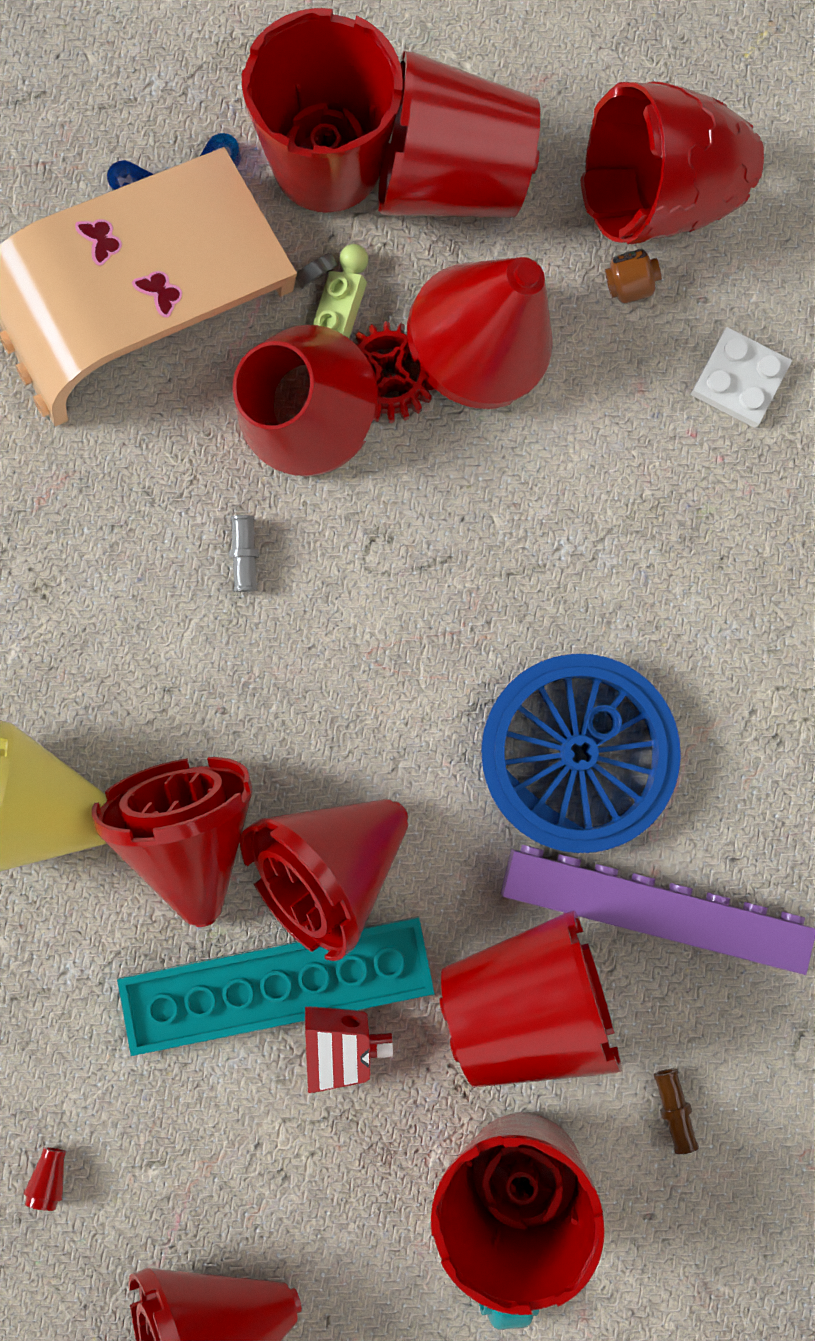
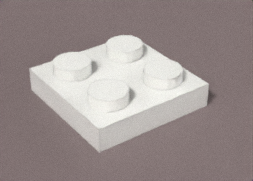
M726 327L690 395L756 428L760 424L792 360Z

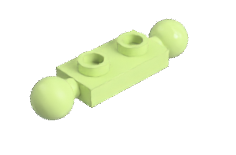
M358 244L347 245L341 251L339 261L343 269L342 272L329 271L313 321V325L331 328L350 338L367 284L366 279L359 273L363 272L368 265V254Z

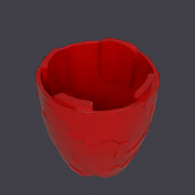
M618 82L602 97L594 108V118L586 151L585 172L582 173L580 179L586 212L594 218L596 225L604 236L618 243H643L647 240L671 237L675 234L698 230L716 220L722 219L747 202L750 197L749 192L751 188H755L762 177L764 164L763 142L759 134L754 133L752 124L729 109L725 103L713 97L663 82Z

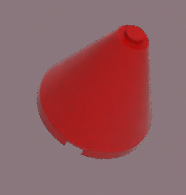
M516 257L456 264L439 271L423 285L413 301L409 312L407 339L414 362L419 360L421 366L430 377L427 382L440 394L467 407L496 409L508 406L513 401L528 394L542 379L550 363L553 341L545 275L541 266L536 261L527 257Z
M208 757L209 766L190 767L188 758L149 767L109 787L105 791L107 802L101 808L99 802L94 803L92 807V818L97 834L186 923L196 927H206L213 924L222 913L253 792L248 769L240 762L228 758Z
M382 799L261 818L247 827L241 834L240 850L242 859L247 867L253 862L255 863L261 879L255 882L254 886L280 924L309 951L313 952L321 946L329 951L324 955L326 960L338 961L352 951L359 941L408 829V813L399 802Z
M145 1268L129 1276V1291L139 1288L140 1301L130 1304L136 1341H282L295 1326L298 1320L297 1314L302 1311L298 1292L295 1288L290 1289L285 1282L156 1268Z

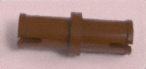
M677 1068L665 1069L654 1073V1079L656 1080L663 1105L660 1113L662 1119L667 1120L675 1154H688L698 1150L699 1145L696 1142L689 1116L692 1113L690 1103L685 1101Z

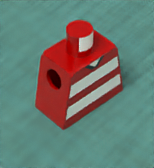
M305 1007L308 1093L365 1083L370 1080V1058L393 1057L392 1033L369 1034L368 1014L364 1011Z

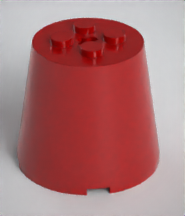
M331 8L304 9L285 15L266 27L250 47V55L244 70H242L241 77L244 102L276 182L282 192L297 205L311 211L323 213L343 211L363 201L371 193L379 178L402 98L403 78L401 65L393 46L385 35L373 24L357 15L354 20L333 14V9Z
M403 51L399 61L403 78L402 98L392 130L391 143L388 144L379 175L378 211L380 214L392 216L515 218L522 208L532 174L536 173L539 163L540 152L537 150L540 132L539 100L533 96L413 51Z
M575 910L564 913L442 968V997L439 999L441 1012L448 1024L451 1035L450 1046L454 1060L460 1063L463 1073L472 1087L622 1072L618 1047L610 1048L607 1036L615 1034L604 991L589 943L581 945L577 934L584 931Z
M512 1113L499 1117L486 1125L446 1169L440 1179L432 1203L431 1233L434 1236L444 1270L457 1287L479 1304L498 1312L514 1315H531L533 1310L547 1308L557 1304V1307L565 1304L575 1297L589 1282L598 1266L603 1250L604 1216L595 1186L569 1135L560 1126L545 1117L531 1113ZM525 1176L530 1180L526 1179L525 1183H521L517 1180V1177Z

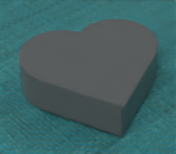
M327 253L299 270L296 281L301 289L334 269L338 266V263L331 253Z

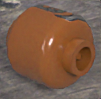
M637 249L613 257L610 262V268L605 269L611 298L617 297L622 304L651 297L655 293V282L662 280L658 259H650L644 249Z

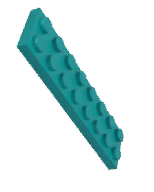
M416 916L364 927L356 947L338 961L326 960L324 955L329 951L321 946L311 952L298 941L121 976L117 979L130 1055L135 1056L305 1021V1007L310 1006L356 1011L434 995L420 917Z

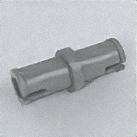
M231 516L232 550H229V558L233 559L234 592L257 591L255 558H259V550L255 549L254 516Z

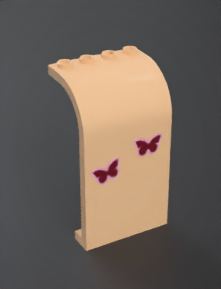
M223 147L42 218L22 228L0 245V328L2 330L0 332V341L7 354L14 352L20 362L15 367L24 385L32 384L37 395L33 396V400L41 416L49 415L56 427L68 421L66 400L70 392L82 379L100 366L275 289L280 297L293 292L297 272L227 150Z

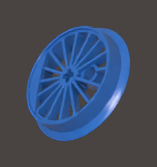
M593 654L556 656L541 661L519 674L507 685L494 703L487 718L482 738L483 772L490 794L499 810L515 828L530 839L549 848L565 852L593 853L605 851L625 844L643 833L655 822L667 806L674 792L680 770L681 749L679 734L671 710L662 695L644 676L631 667L614 659ZM574 678L589 679L593 682L580 734L572 687V679ZM559 680L565 682L572 735L544 688L549 683ZM600 682L619 692L610 706L600 705L594 707ZM533 692H539L565 738L522 706V703ZM626 697L637 708L639 714L622 724L621 715L616 708ZM516 711H519L561 745L508 731ZM598 712L608 714L612 720L611 729L605 734L597 732L593 727V718ZM643 719L645 721L650 741L598 747ZM506 737L559 751V753L505 760ZM584 744L586 746L584 754L588 756L587 759L574 762L572 758L575 753L571 750L572 745L577 747ZM643 747L652 748V764L650 769L599 756V753ZM560 758L558 762L521 783L506 769V765ZM596 762L648 775V780L640 795L636 794ZM564 765L540 799L525 788ZM591 767L634 800V804L620 816ZM570 770L558 813L546 805L545 802ZM585 773L611 815L612 820L610 822L595 827L592 826ZM576 774H578L584 828L565 817Z

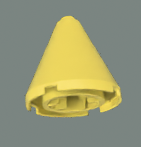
M0 720V872L107 844L97 834L92 818L94 803L99 802L101 808L107 802L105 793L14 724Z

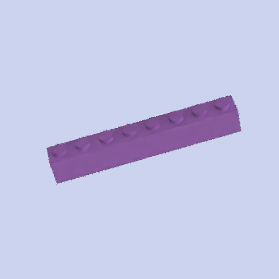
M523 844L520 851L514 849L510 851L500 892L503 897L564 913L575 910L579 917L807 975L815 939V928L804 925L805 917L783 911L780 918L766 915L767 907L744 902L743 909L729 905L730 898L707 892L706 899L692 896L693 888L675 883H670L669 889L654 886L656 879L633 873L632 880L618 877V869L601 864H596L594 870L580 867L581 859L562 854L558 855L557 861L543 857L544 850Z

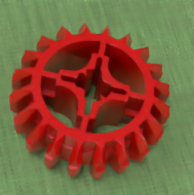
M386 321L383 324V331L378 332L375 325L371 324L369 326L370 336L367 337L364 333L358 331L356 334L358 344L356 345L360 347L371 363L377 381L378 410L374 421L379 422L382 414H387L388 422L392 424L395 422L396 413H400L402 419L407 421L409 419L408 409L411 408L419 414L422 411L420 401L430 403L432 395L428 390L436 389L427 382L430 377L421 366L419 360L415 362L420 372L417 382L410 379V374L403 369L406 364V357L409 355L412 358L407 335L405 334V325L401 322L397 326L396 331H391L390 323ZM381 349H394L392 352L388 354H379L376 352ZM388 368H395L396 375L394 377L390 374V378H383L382 370L386 369L388 372ZM390 391L403 393V395L398 397L383 398Z

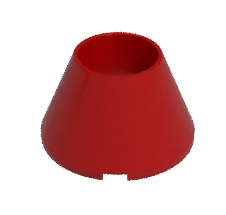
M301 325L288 328L273 335L252 348L241 359L233 378V397L237 417L247 444L264 463L283 473L295 476H316L341 467L362 448L366 442L364 439L371 423L376 419L378 386L371 363L360 347L351 339L328 327ZM306 365L310 377V390L307 401L294 418L286 423L279 424L275 416L273 403L276 388L281 379L290 370Z

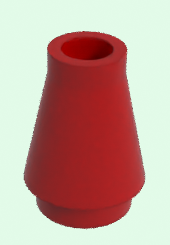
M43 1147L41 1157L23 1193L27 1196L25 1206L43 1211L56 1210L58 1201L63 1200L65 1150Z

